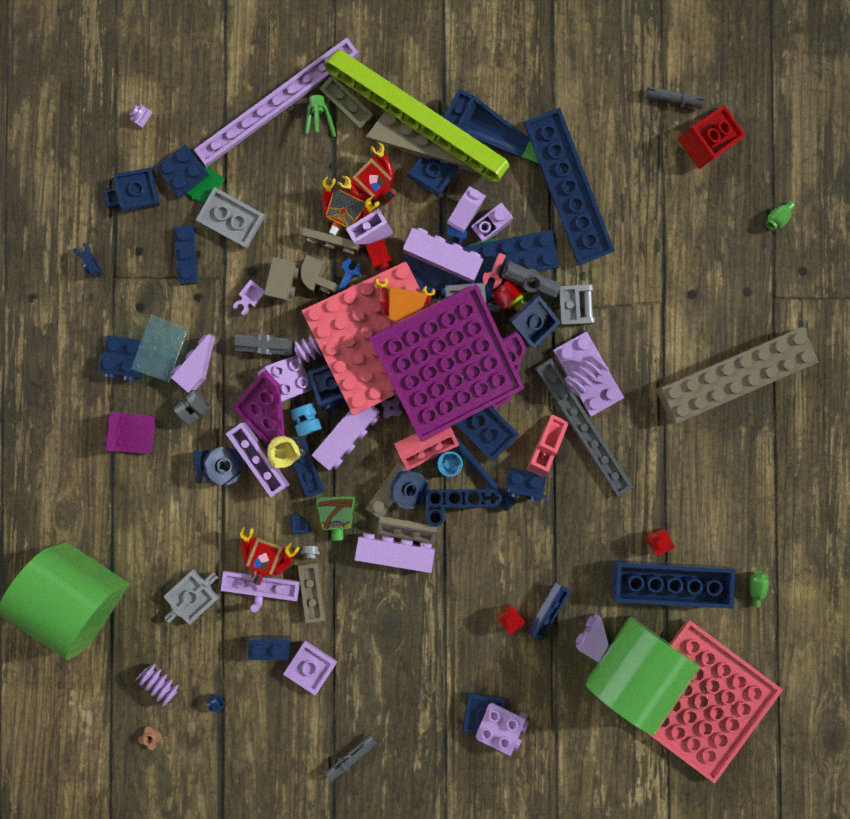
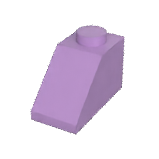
M469 186L447 224L464 233L478 213L486 196Z
M379 208L346 228L355 245L370 244L393 234Z

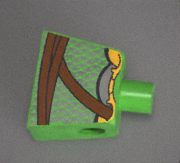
M355 496L317 498L323 530H332V540L334 541L343 540V529H350L352 526Z

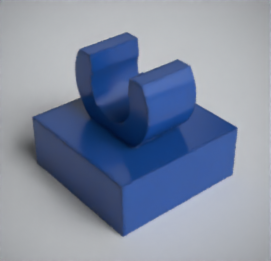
M449 225L447 232L449 234L448 241L451 242L452 238L457 236L459 238V245H461L463 238L466 239L468 227L462 233Z

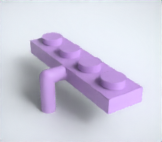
M223 571L221 591L255 595V602L251 606L252 612H257L262 607L263 597L298 601L300 581L264 576L259 586L249 582L252 574Z

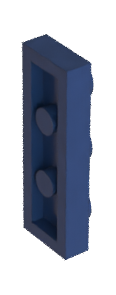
M193 225L174 227L178 284L199 283L195 227Z
M306 438L295 441L301 455L293 464L306 498L325 492Z
M556 582L550 589L545 602L541 605L537 616L531 622L527 633L532 637L543 640L571 590Z

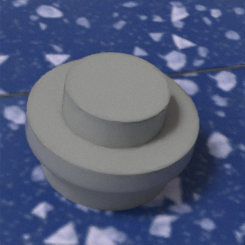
M303 546V551L300 552V555H304V559H316L320 552H318V547Z

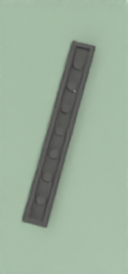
M549 359L536 367L535 371L615 496L619 497L632 489L633 485L576 396L568 387L553 360Z

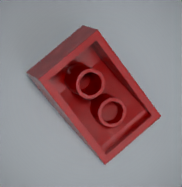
M723 105L691 127L678 140L700 170L744 138L746 134L727 107Z

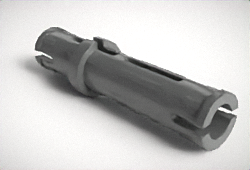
M650 86L647 87L645 99L673 103L683 108L687 106L702 109L703 100H705V97L690 95L688 92L680 93Z
M369 734L367 738L344 757L341 756L336 764L325 771L328 779L333 782L343 772H348L355 762L374 746L378 745L375 737Z

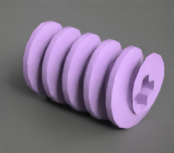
M311 335L308 336L309 342H306L304 338L301 339L302 345H299L296 341L294 342V349L301 365L302 359L307 363L310 361L309 356L314 360L317 359L316 353L321 357L323 356L316 340Z
M588 355V361L583 360L582 366L576 367L577 372L572 371L571 377L567 376L565 378L568 387L579 397H581L580 390L585 393L587 392L584 387L585 385L592 387L590 380L598 381L595 376L596 374L602 377L603 373L601 370H609L599 358L593 355Z
M154 663L148 666L136 680L141 678L140 686L147 683L146 691L153 689L152 697L159 694L156 701L159 702L164 699L162 705L164 707L177 693L179 685L176 684L171 687L173 680L165 681L167 674L159 676L162 669L154 671L156 666Z

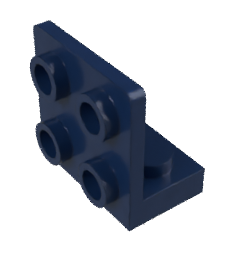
M508 467L504 490L512 497L521 498L522 495H526L529 500L541 502V499L547 498V495L543 494L547 475L543 478L530 471Z

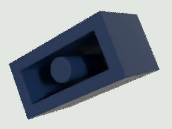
M252 635L248 640V660H288L291 655V635Z

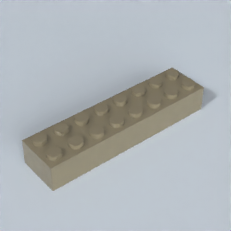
M800 327L659 387L656 391L670 423L677 424L814 365L819 361L804 327Z

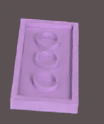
M587 331L553 350L565 374L571 377L572 371L577 372V366H582L583 360L588 361V355H593L604 363ZM602 369V377L596 374L595 376L598 381L590 380L592 387L585 385L586 393L581 390L579 391L581 395L579 398L590 417L624 398L609 370Z

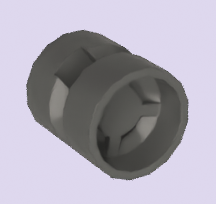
M192 390L186 396V401H180L173 407L176 414L189 426L199 419V414L203 415L211 408L209 403L196 390ZM189 405L194 410V412H192L187 406Z

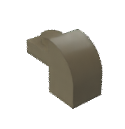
M306 255L301 267V278L306 287L313 293L316 292L317 287H320L319 290L326 294H330V292L336 293L337 284L322 278L326 268L325 262Z

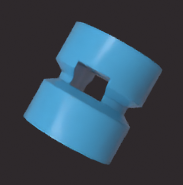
M313 403L290 410L292 420L297 423L295 429L298 437L322 429L319 419L315 418L317 413Z
M446 451L439 456L437 466L443 475L453 477L461 471L463 461L457 453Z

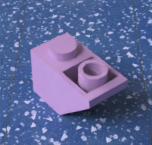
M501 202L473 224L471 228L484 242L512 222L513 216Z
M595 613L593 617L591 616L587 620L585 625L587 628L584 633L578 635L576 647L580 652L599 662L609 645L602 618Z

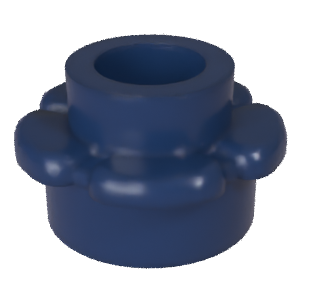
M219 694L209 696L207 701L209 710L219 713L220 709L224 708L223 698Z

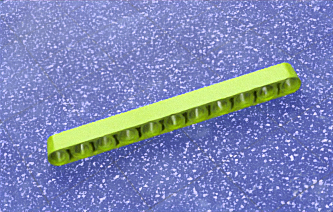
M340 49L335 50L325 62V69L332 76L492 182H498L509 168V163L505 158Z

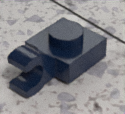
M82 244L84 247V252L82 253L77 248L73 249L74 253L83 259V267L88 274L96 277L104 274L87 244Z
M209 450L193 451L194 470L197 471L196 483H202L203 476L206 478V483H211L206 477L202 465Z

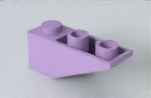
M211 334L201 337L195 350L192 349L186 355L185 362L182 365L179 364L173 370L174 374L171 378L188 393L192 390H197L206 379L215 337Z

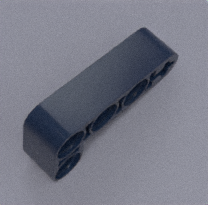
M495 488L431 490L426 496L427 522L433 527L444 523L446 520V507H496L502 502L503 494ZM474 492L479 495L478 503L471 502L469 498L471 493ZM483 492H485V496H491L493 492L499 499L495 503H493L492 499H486L485 503H483ZM433 493H438L440 495L441 499L439 503H435L432 501L431 497ZM452 493H457L460 496L458 503L451 501ZM433 512L440 514V522L433 521Z

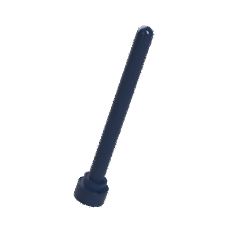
M455 436L459 443L456 448L490 488H495L502 492L503 500L501 507L505 512L509 510L517 501L512 496L510 497L503 492L464 444Z

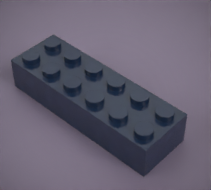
M613 560L611 598L615 602L733 609L735 569L729 566Z

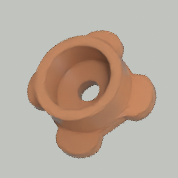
M149 726L145 728V733L139 737L138 741L140 744L146 745L149 750H154L156 743L162 739V735L156 729Z

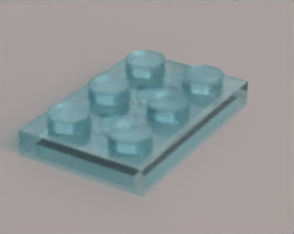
M151 314L131 370L170 382L188 328Z

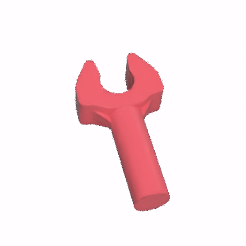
M498 253L492 271L484 273L482 278L485 286L489 278L495 280L493 290L499 287L502 282L498 274L506 257L504 254Z

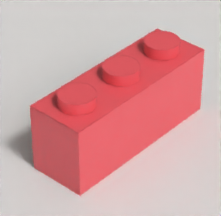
M448 427L423 441H420L417 433L394 445L405 468L410 470L458 446L459 443L451 427Z

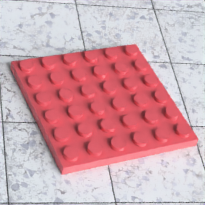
M406 261L302 310L353 416L397 395L369 336L395 324L394 320H389L383 314L378 302V292L375 287L377 278L380 284H384V280L387 278V287L392 286L421 292Z
M687 619L670 644L696 661L701 668L656 735L650 736L715 784L783 689Z

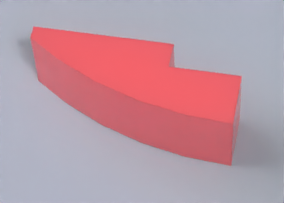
M551 414L526 470L543 478L546 476L554 456L558 452L569 422Z

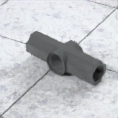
M511 261L506 263L503 269V278L523 286L528 292H537L550 299L556 298L559 293L561 284L538 274L535 269H527ZM529 279H535L533 282H527Z
M236 334L234 341L235 351L253 352L258 355L272 356V354L293 356L294 339L275 338L271 335L257 334V336Z

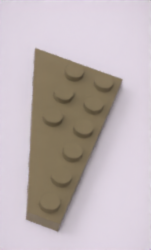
M387 111L383 113L365 139L368 142H380L385 147L393 146L401 149L402 152L426 159L440 160V163L454 164L460 169L480 174Z

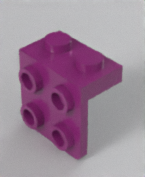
M110 412L107 418L108 435L104 439L106 451L150 454L153 445L155 417Z

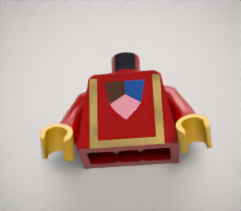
M378 142L380 145L378 151H375V148L371 146V151L378 156L374 155L351 179L347 176H342L345 179V184L337 182V185L346 188V191L351 196L364 202L368 198L373 197L371 201L376 203L382 197L390 204L396 197L390 190L394 185V171L391 161L384 152V145Z
M245 527L242 528L240 532L242 538L240 549L242 561L247 569L253 571L249 582L260 586L264 575L273 578L274 575H280L290 567L295 554L300 549L299 547L294 551L291 549L292 543L284 548L252 536L253 528H251L250 534L245 533Z

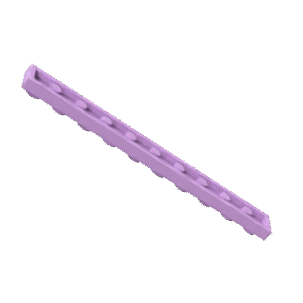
M345 38L195 148L194 151L206 167L332 76L325 69L324 64L335 50L340 49L354 59L359 56L358 51L349 39Z

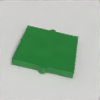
M202 164L209 173V176L187 192V194L193 200H198L205 204L213 188L219 189L225 178L214 172L213 168L209 169Z

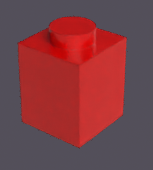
M384 239L365 245L374 270L379 269L381 271L390 267L392 259Z
M508 280L491 296L505 310L524 291L516 283Z
M662 528L644 536L651 553L656 556H660L675 548L667 530Z
M512 604L508 605L497 615L498 621L510 635L526 623Z

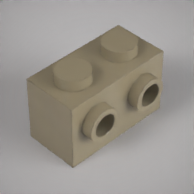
M273 257L264 292L266 297L290 302V298H293L295 295L294 281L295 279L298 280L300 273L297 263Z

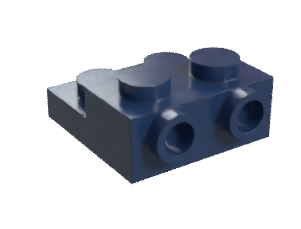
M538 294L531 298L509 320L511 325L518 331L522 340L532 349L541 345L543 340L553 333L561 323Z
M107 335L104 354L101 353L99 373H104L106 378L116 379V375L123 376V380L135 381V378H142L147 341Z
M328 365L308 372L318 405L322 411H333L337 408L336 405L341 403L347 405Z

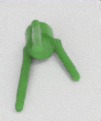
M322 95L310 96L309 105H307L305 134H309L312 114H314L315 132H319V115L325 111L332 136L336 137L328 103H325Z

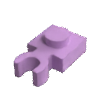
M250 280L239 293L242 300L235 302L233 308L237 309L240 305H243L244 310L241 314L246 315L249 311V305L251 304L256 307L264 297L265 291Z

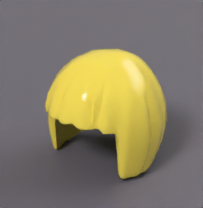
M286 436L273 438L268 446L267 453L269 462L276 469L292 465L301 455L295 441Z

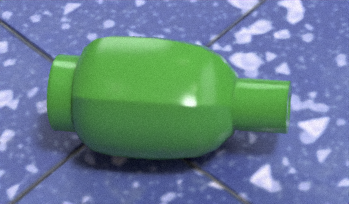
M789 201L786 205L777 206L768 215L767 228L772 231L783 228L790 220L791 210L796 204L793 201Z
M755 571L754 575L750 578L749 593L753 598L752 606L760 607L761 600L766 597L768 592L769 580L765 572Z

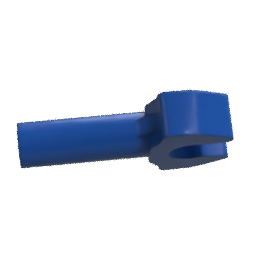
M349 258L343 262L342 269H344L345 274L336 289L338 293L345 290L351 277L360 275V263L356 265L354 270H350L349 266L352 260Z

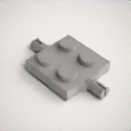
M195 570L187 574L164 596L172 608L164 616L165 620L168 619L167 622L170 623L178 615L189 625L192 624L219 599V596L210 586L218 579V576L216 575L212 578L215 575L212 572L206 579H203Z

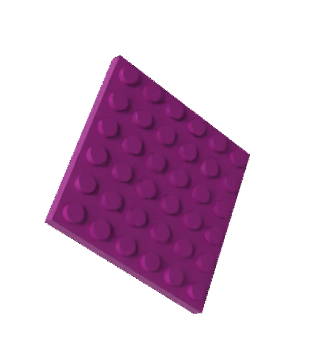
M476 283L369 336L420 441L524 389Z

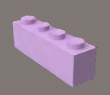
M422 228L411 229L403 247V253L470 283H474L483 262L480 254L474 251L466 252L462 246L455 243L450 245L440 236L435 235V237H432Z
M374 406L354 416L349 411L312 456L328 470L332 468L336 470L343 462L341 460L342 456L345 453L349 455L355 448L353 443L357 439L361 440L368 432L365 429L370 424L374 425L378 421L380 411Z
M242 422L226 433L270 497L277 495L290 485L281 471L271 465L267 451L247 423Z
M363 533V536L360 535L358 537L356 561L428 573L432 572L435 548L431 547L432 544L420 542V545L412 544L413 541L401 539V542L393 541L394 538L389 536H382V539L374 538L375 535L371 533Z

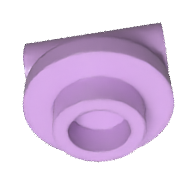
M141 104L139 106L135 105L129 113L131 115L130 120L143 128L152 111Z

